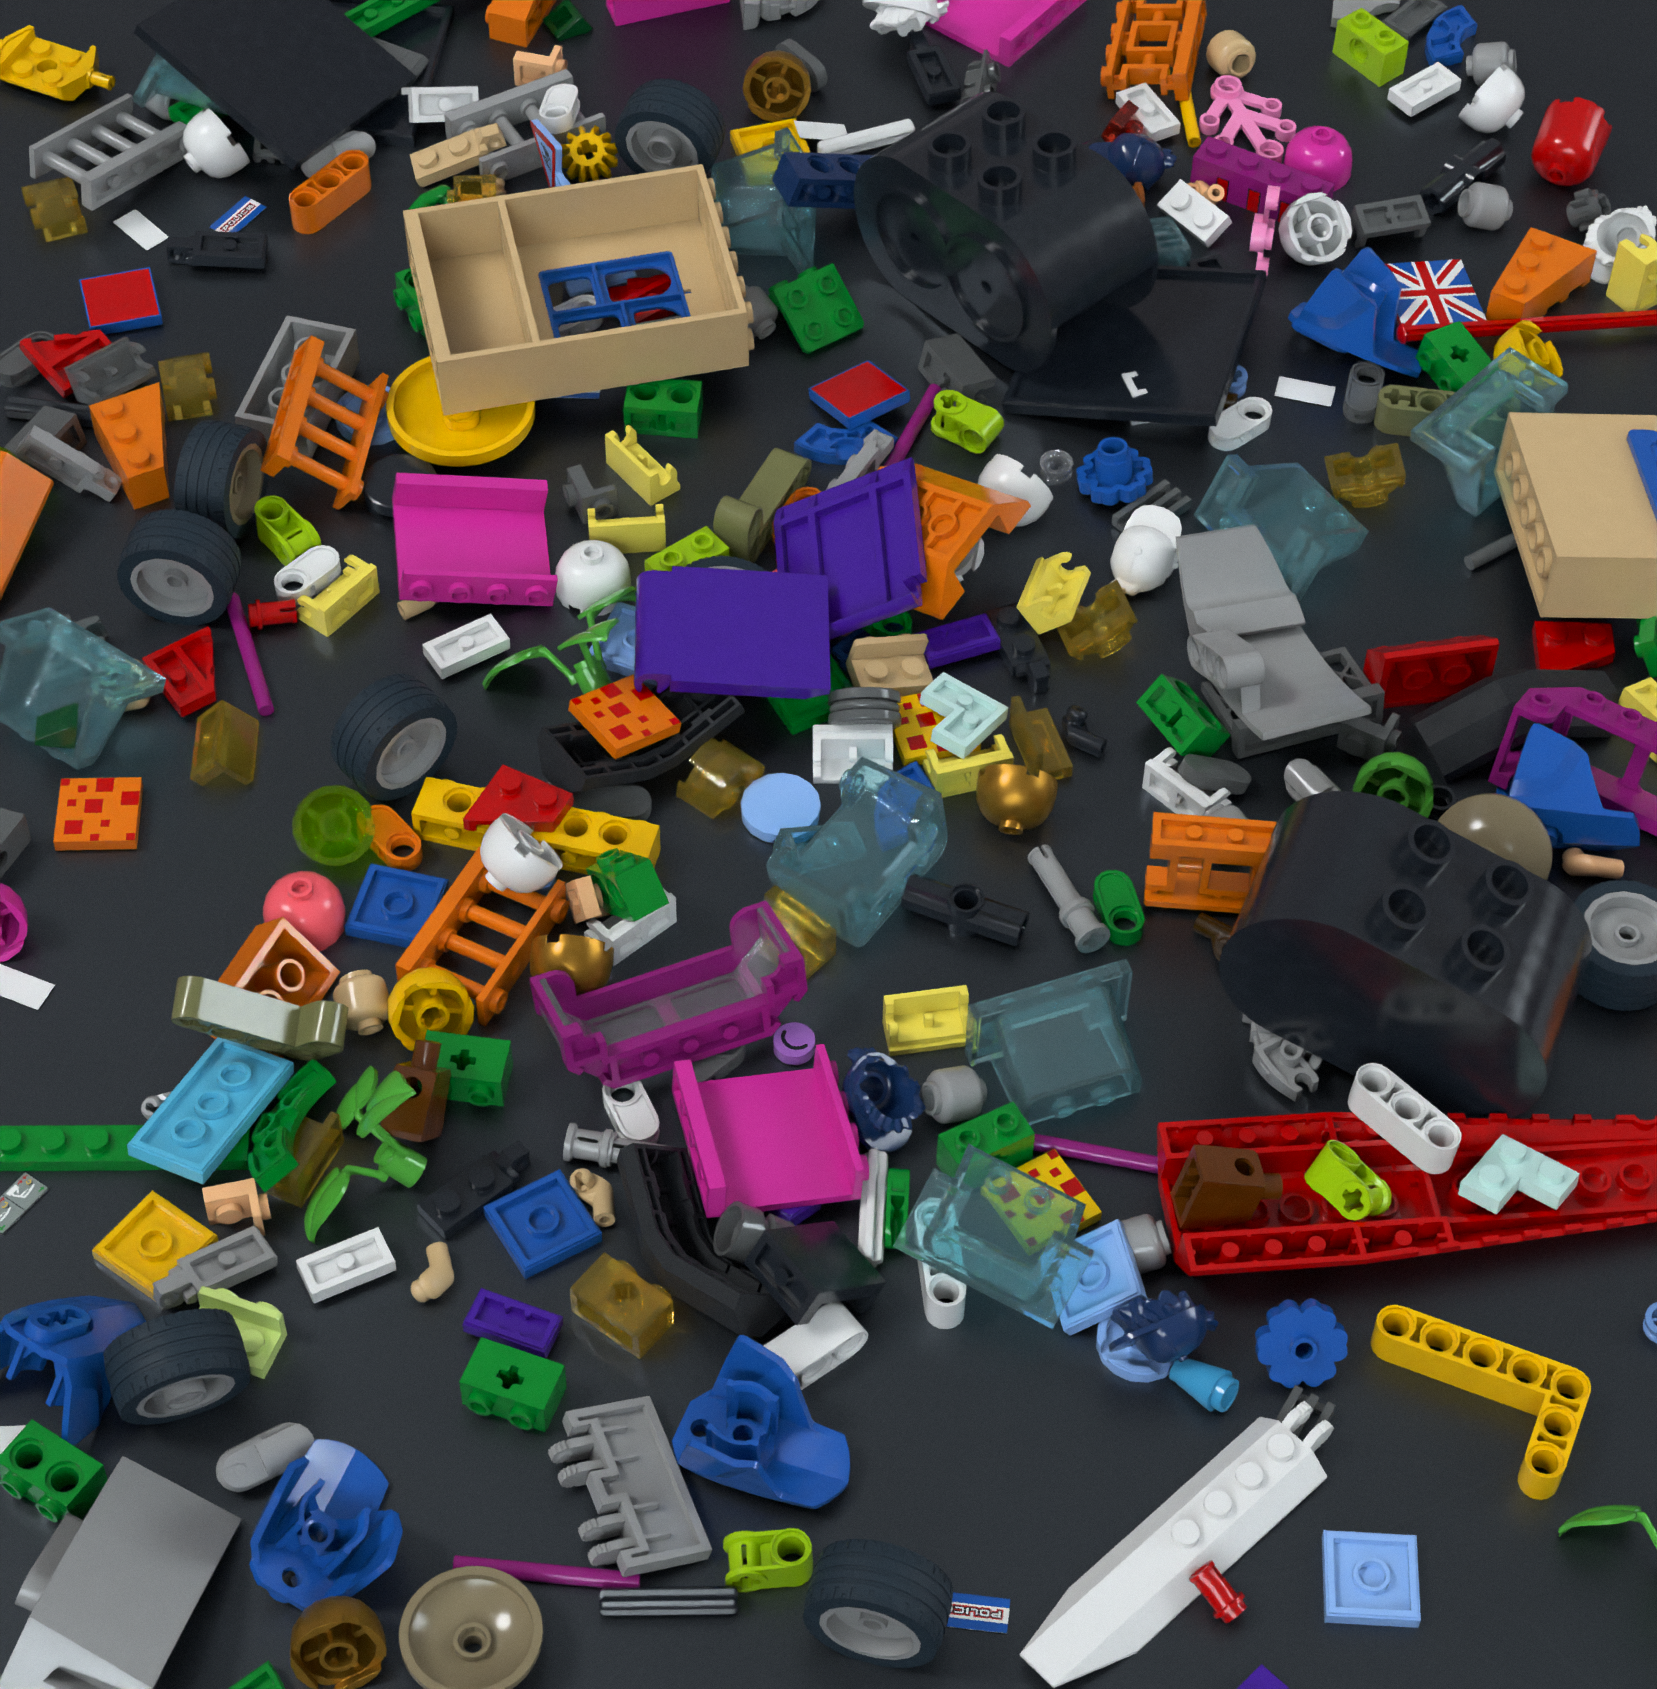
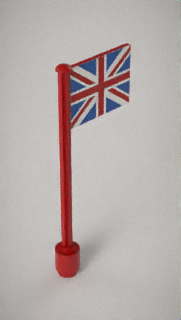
M1461 259L1386 264L1402 287L1397 312L1399 326L1396 336L1403 345L1407 341H1422L1424 334L1457 321L1464 325L1472 337L1502 336L1508 329L1522 320H1528L1537 325L1542 330L1541 333L1657 326V310L1487 320Z

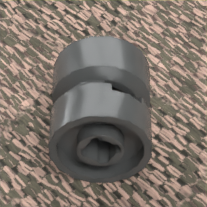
M740 1201L733 1202L725 1209L716 1226L713 1242L714 1250L718 1256L739 1264L744 1263L765 1230L795 1225L791 1221L773 1214H769L764 1218V1214L760 1209Z

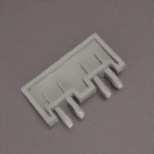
M650 1395L566 1411L562 1423L568 1438L587 1434V1436L571 1438L554 1444L548 1450L550 1459L556 1464L588 1458L590 1461L577 1463L576 1465L572 1464L571 1466L568 1465L559 1471L560 1473L557 1477L560 1485L566 1488L587 1485L598 1515L618 1511L615 1514L600 1516L591 1520L588 1519V1521L578 1527L581 1540L586 1542L615 1536L620 1537L618 1540L598 1544L590 1549L587 1556L592 1566L595 1565L597 1567L604 1564L617 1563L623 1578L708 1560L712 1547Z

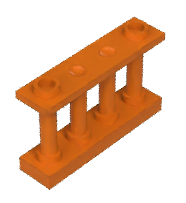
M311 335L294 352L260 471L274 477L284 467L289 468L292 465L337 488L333 508L340 510L350 500L355 501L363 490L364 481L361 480L379 411L384 407L388 399V392L385 389L389 376L382 373L369 386L324 363V358L320 357L324 341ZM318 376L362 399L359 413L357 414L316 393V388L312 386L314 378ZM309 405L353 428L354 431L350 444L308 423L307 417L304 416L306 407ZM301 435L345 458L342 474L299 453L298 447L295 446L297 437Z
M479 846L395 964L397 981L405 974L418 968L434 967L449 971L437 966L436 962L443 952L447 953L451 950L496 969L485 986L449 971L464 984L469 997L476 1000L478 1023L486 1026L494 1013L499 1014L503 1010L509 991L530 962L532 940L538 936H548L556 923L560 924L565 919L569 910V901L566 898V884L559 879L547 896L535 891L532 893H517L509 888H506L503 892L496 889L485 878L488 870L481 861ZM493 891L537 911L528 924L523 925L478 906L477 903L484 893L488 894ZM474 921L512 937L516 941L508 953L503 955L458 936L457 932L464 922Z

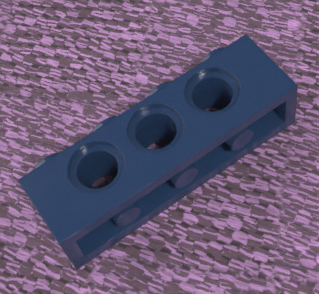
M783 152L772 181L788 207L855 209L854 183L856 174L860 166L874 155Z

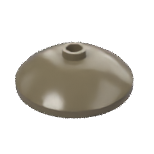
M1496 793L1472 795L1452 805L1439 818L1438 822L1449 830L1506 860L1520 864L1527 871L1545 880L1548 879L1553 853L1550 836L1538 815L1519 800Z
M484 1566L459 1567L430 1579L417 1590L408 1602L399 1627V1644L404 1664L410 1675L424 1689H513L532 1670L540 1654L543 1641L542 1617L538 1604L531 1592L513 1576ZM475 1643L481 1646V1649L475 1653L465 1650L470 1644Z

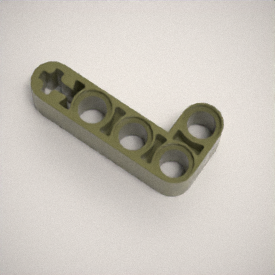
M1497 373L1491 379L1488 395L1388 385L1379 391L1373 420L1374 425L1379 431L1386 434L1500 447L1509 412L1522 413L1523 381L1509 385V379L1504 376L1505 373Z
M776 447L766 458L739 500L727 495L721 499L714 515V534L729 547L730 557L742 558L746 561H751V563L756 562L772 537V523L775 518L776 509L783 507L795 490L805 487L812 468L810 459Z
M182 976L177 979L171 1022L180 1027L292 1059L310 1061L311 1059L319 1060L343 1051L349 1008L344 1004L333 1001H315L299 1006L208 978Z

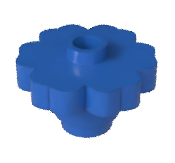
M1119 437L1103 439L1092 454H1088L1083 458V465L1076 469L1079 492L1084 495H1091V501L1094 503L1108 506L1115 505L1119 500L1125 503L1134 502L1138 498L1143 497L1146 494V486L1153 483V470L1150 465V459L1139 457L1137 449L1130 448L1127 442Z
M1312 1298L1305 1300L1299 1306L1293 1300L1288 1299L1280 1303L1279 1306L1267 1311L1266 1320L1268 1325L1259 1327L1255 1332V1352L1259 1362L1266 1365L1270 1379L1282 1383L1287 1388H1294L1295 1385L1298 1386L1302 1381L1310 1387H1317L1324 1380L1331 1379L1336 1375V1365L1334 1362L1341 1361L1347 1356L1346 1344L1348 1336L1344 1326L1336 1322V1316L1330 1306L1321 1304Z

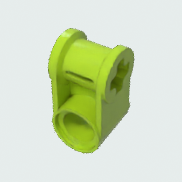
M940 391L934 398L936 415L931 420L932 432L936 436L951 441L971 453H983L1004 427V420L997 410L976 402L958 391Z
M271 495L265 496L256 502L254 509L258 538L276 555L283 565L287 566L307 550L322 545L321 539L313 525L306 519H303L285 499Z
M1329 1140L1304 1174L1306 1183L1328 1200L1342 1216L1349 1220H1359L1366 1216L1383 1214L1391 1204L1392 1194L1387 1183L1362 1162L1350 1147L1342 1142Z
M787 1528L758 1532L738 1531L727 1535L723 1540V1549L728 1553L729 1572L725 1576V1585L737 1587L738 1592L797 1587L809 1581L814 1568L812 1544L807 1534L799 1529ZM791 1553L802 1556L794 1562H787L782 1559L785 1555ZM746 1558L747 1564L743 1565V1559Z

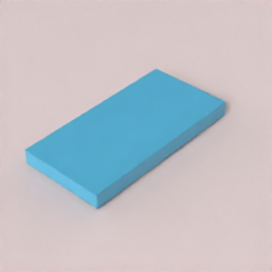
M217 1037L127 1144L128 1155L204 1185L293 1075L294 1063L263 1050Z

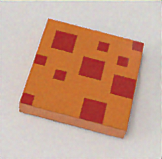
M634 674L573 698L569 702L568 710L614 759L680 732L681 722L644 683H642L641 692L635 689Z
M142 777L61 779L53 840L55 851L137 849L143 796Z

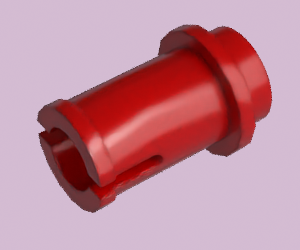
M255 599V603L248 604L250 627L258 626V630H263L264 625L297 623L295 599L260 603L259 599Z
M1213 1560L1202 1565L1189 1578L1190 1582L1197 1587L1215 1610L1213 1612L1215 1619L1221 1618L1226 1624L1246 1609L1247 1605L1242 1600L1245 1595L1241 1591L1236 1593L1217 1569Z

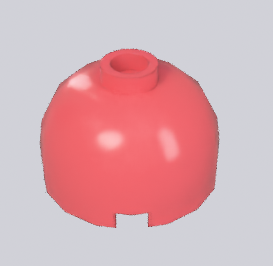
M298 871L280 878L268 891L263 905V920L266 923L284 917L320 952L336 943L344 932L346 909L340 890L330 879L316 872Z

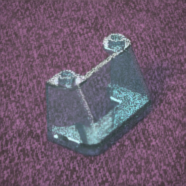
M863 756L851 769H847L840 779L839 789L841 790L842 805L800 853L798 849L786 845L780 850H775L766 864L768 877L775 886L841 940L858 948L864 946L899 906L910 876L914 875V873L924 876L943 853L948 839L942 793Z

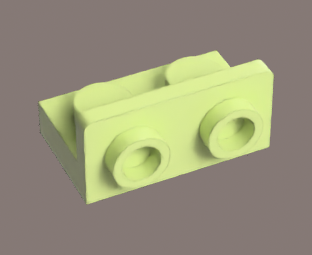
M202 1286L197 1294L200 1303L199 1309H222L233 1315L247 1353L250 1374L265 1379L287 1336L283 1313L269 1303H253L239 1298L227 1289L218 1288L214 1290Z

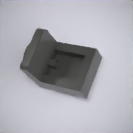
M581 464L567 468L568 484L563 485L564 497L569 507H575L583 525L588 524L587 509L595 508L596 520H603L619 513L618 491L614 484L593 489Z
M1393 712L1385 726L1362 717L1342 721L1336 747L1368 761L1383 753L1395 752L1403 734L1402 731L1397 730L1400 715Z

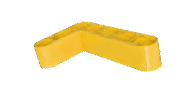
M1389 1305L1381 1309L1376 1318L1370 1344L1372 1351L1377 1357L1386 1362L1538 1416L1518 1473L1517 1481L1523 1493L1532 1499L1543 1500L1553 1496L1561 1482L1591 1392V1383L1585 1373L1577 1368L1404 1306ZM1386 1331H1394L1400 1334L1401 1336H1394L1387 1333ZM1431 1346L1438 1347V1348L1442 1349L1443 1351H1442V1352L1435 1351V1350L1431 1349L1430 1347H1431ZM1473 1362H1480L1486 1365V1367H1479ZM1517 1377L1524 1378L1530 1383H1523L1517 1380ZM1560 1393L1568 1394L1574 1399L1565 1398ZM1547 1430H1554L1562 1436H1554ZM1534 1467L1543 1468L1550 1474H1542L1536 1471Z

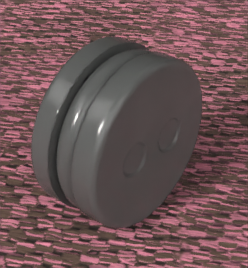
M850 687L834 690L828 694V705L830 706L828 725L892 724L893 729H896L902 723L901 714L899 713L900 706L898 705V703H901V693L897 690L883 687Z

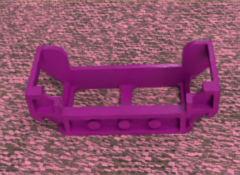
M1582 687L1529 688L1513 708L1488 782L1505 790L1509 787L1521 751H1509L1521 716L1536 723H1553L1551 730L1565 737L1568 734L1573 717L1576 716L1636 744L1624 777L1617 778L1592 765L1590 767L1603 808L1633 812L1638 820L1640 829L1657 836V796L1644 791L1640 786V780L1651 752L1657 754V722L1642 716L1635 709L1625 708L1606 699L1598 692L1589 691Z

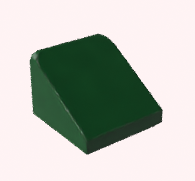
M564 0L543 19L559 42L587 33L593 29L570 0Z
M73 703L38 716L36 718L34 745L75 749L79 703Z

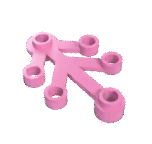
M1223 75L1218 77L1210 89V96L1214 101L1207 113L1200 116L1199 131L1205 135L1218 133L1220 116L1228 107L1232 116L1221 134L1214 138L1234 145V139L1242 128L1256 150L1255 154L1282 163L1283 145L1275 140H1266L1258 128L1259 126L1275 131L1276 139L1282 142H1290L1296 134L1297 126L1291 120L1279 119L1282 112V102L1276 98H1265L1245 92L1241 81L1235 76ZM1244 105L1261 109V113L1246 109Z
M1268 185L1264 214L1255 213L1249 251L1258 252L1255 270L1266 271V276L1268 274L1270 258L1263 257L1264 249L1271 250L1275 219L1269 218L1270 210L1277 211L1280 186Z

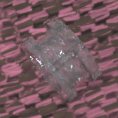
M1056 449L1044 453L1040 459V477L1052 485L1067 483L1073 475V459L1069 453L1063 450ZM1054 465L1062 466V469L1058 467V470H1052L1050 466L1054 469Z

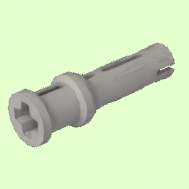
M1049 845L1041 846L1045 853L1044 856L1039 847H1035L1028 854V862L1033 866L1059 907V920L1065 928L1071 930L1076 938V948L1081 953H1090L1100 949L1109 940L1110 930L1104 923L1098 921L1094 914L1093 903L1079 895Z
M570 1122L565 1137L563 1160L568 1162L572 1158L598 1162L599 1167L606 1168L607 1166L611 1167L612 1163H617L619 1150L632 1143L666 1145L617 1137V1133L613 1132L612 1129H606L604 1132L578 1128L577 1123Z

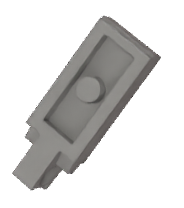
M35 425L22 439L15 451L16 456L75 491L81 493L83 489L88 490L108 502L117 494L122 482L121 478L109 468H105L83 452L77 451L54 437L51 433Z
M874 429L863 439V448L858 454H853L849 458L843 473L838 479L834 478L831 480L826 490L877 471L879 465L894 448V437Z
M251 1226L177 1259V1266L168 1271L167 1277L153 1282V1299L161 1311L181 1305L184 1301L187 1304L199 1302L197 1294L202 1286L214 1290L218 1288L228 1289L276 1267L277 1255L259 1229Z

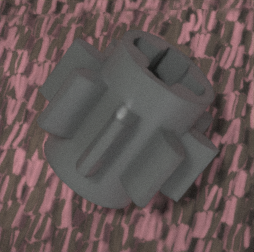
M1590 188L1574 192L1575 200L1567 205L1568 220L1574 228L1579 227L1580 232H1588L1589 225L1593 224L1600 215L1611 214V205L1607 196L1603 193L1598 194L1597 189L1590 190Z

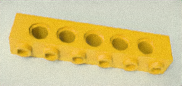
M426 776L411 813L413 831L421 840L476 851L479 846L481 847L483 836L490 825H477V831H469L464 829L463 818L486 787L479 788L456 783L449 779L441 780ZM571 807L554 832L533 831L530 834L539 843L545 840L552 847L563 863L562 870L588 875L586 868L597 863L596 857L610 849L618 848L619 851L623 850L649 858L653 867H655L661 851L660 825L651 824L644 820L617 817L606 812H594Z

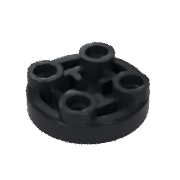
M409 454L390 455L374 462L366 470L362 480L364 481L363 494L368 511L376 515L383 514L393 517L392 495L396 473L437 474L433 466L429 462Z

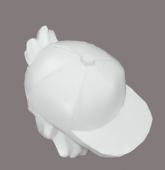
M863 0L865 8L877 12L876 18L870 23L872 30H877L881 35L897 30L901 37L907 36L912 29L915 32L921 31L926 22L934 24L939 21L940 16H944L948 12L947 7L950 3L949 1L938 3L937 0Z
M1646 205L1643 207L1638 206L1637 209H1617L1609 215H1600L1593 224L1589 225L1583 246L1597 251L1591 274L1592 280L1603 285L1609 284L1619 242L1628 239L1635 243L1638 248L1644 249L1647 247L1639 241L1641 234L1648 235L1655 240L1657 217L1652 216L1651 211Z
M1143 505L1133 512L1115 543L1110 560L1112 573L1115 577V580L1110 584L1115 592H1123L1134 596L1138 592L1150 591L1164 584L1166 578L1171 576L1174 569L1178 568L1176 536H1181L1182 526L1180 519L1173 512L1156 505Z

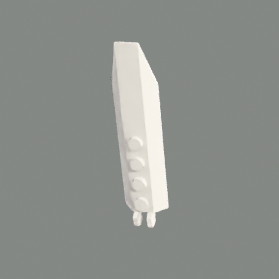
M1305 1401L1297 1405L1296 1408H1293L1282 1423L1278 1420L1259 1417L1070 1586L1022 1650L1020 1656L1053 1688H1056L1136 1654L1201 1594L1197 1587L1189 1580L1198 1568L1213 1560L1217 1569L1223 1574L1327 1479V1475L1314 1451L1328 1439L1334 1427L1325 1419L1317 1424L1303 1441L1293 1434L1300 1425L1309 1419L1313 1410Z

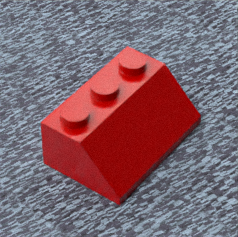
M1474 635L1367 649L1363 673L1371 684L1379 683L1384 690V709L1443 701L1483 678L1492 676L1500 643L1498 638Z

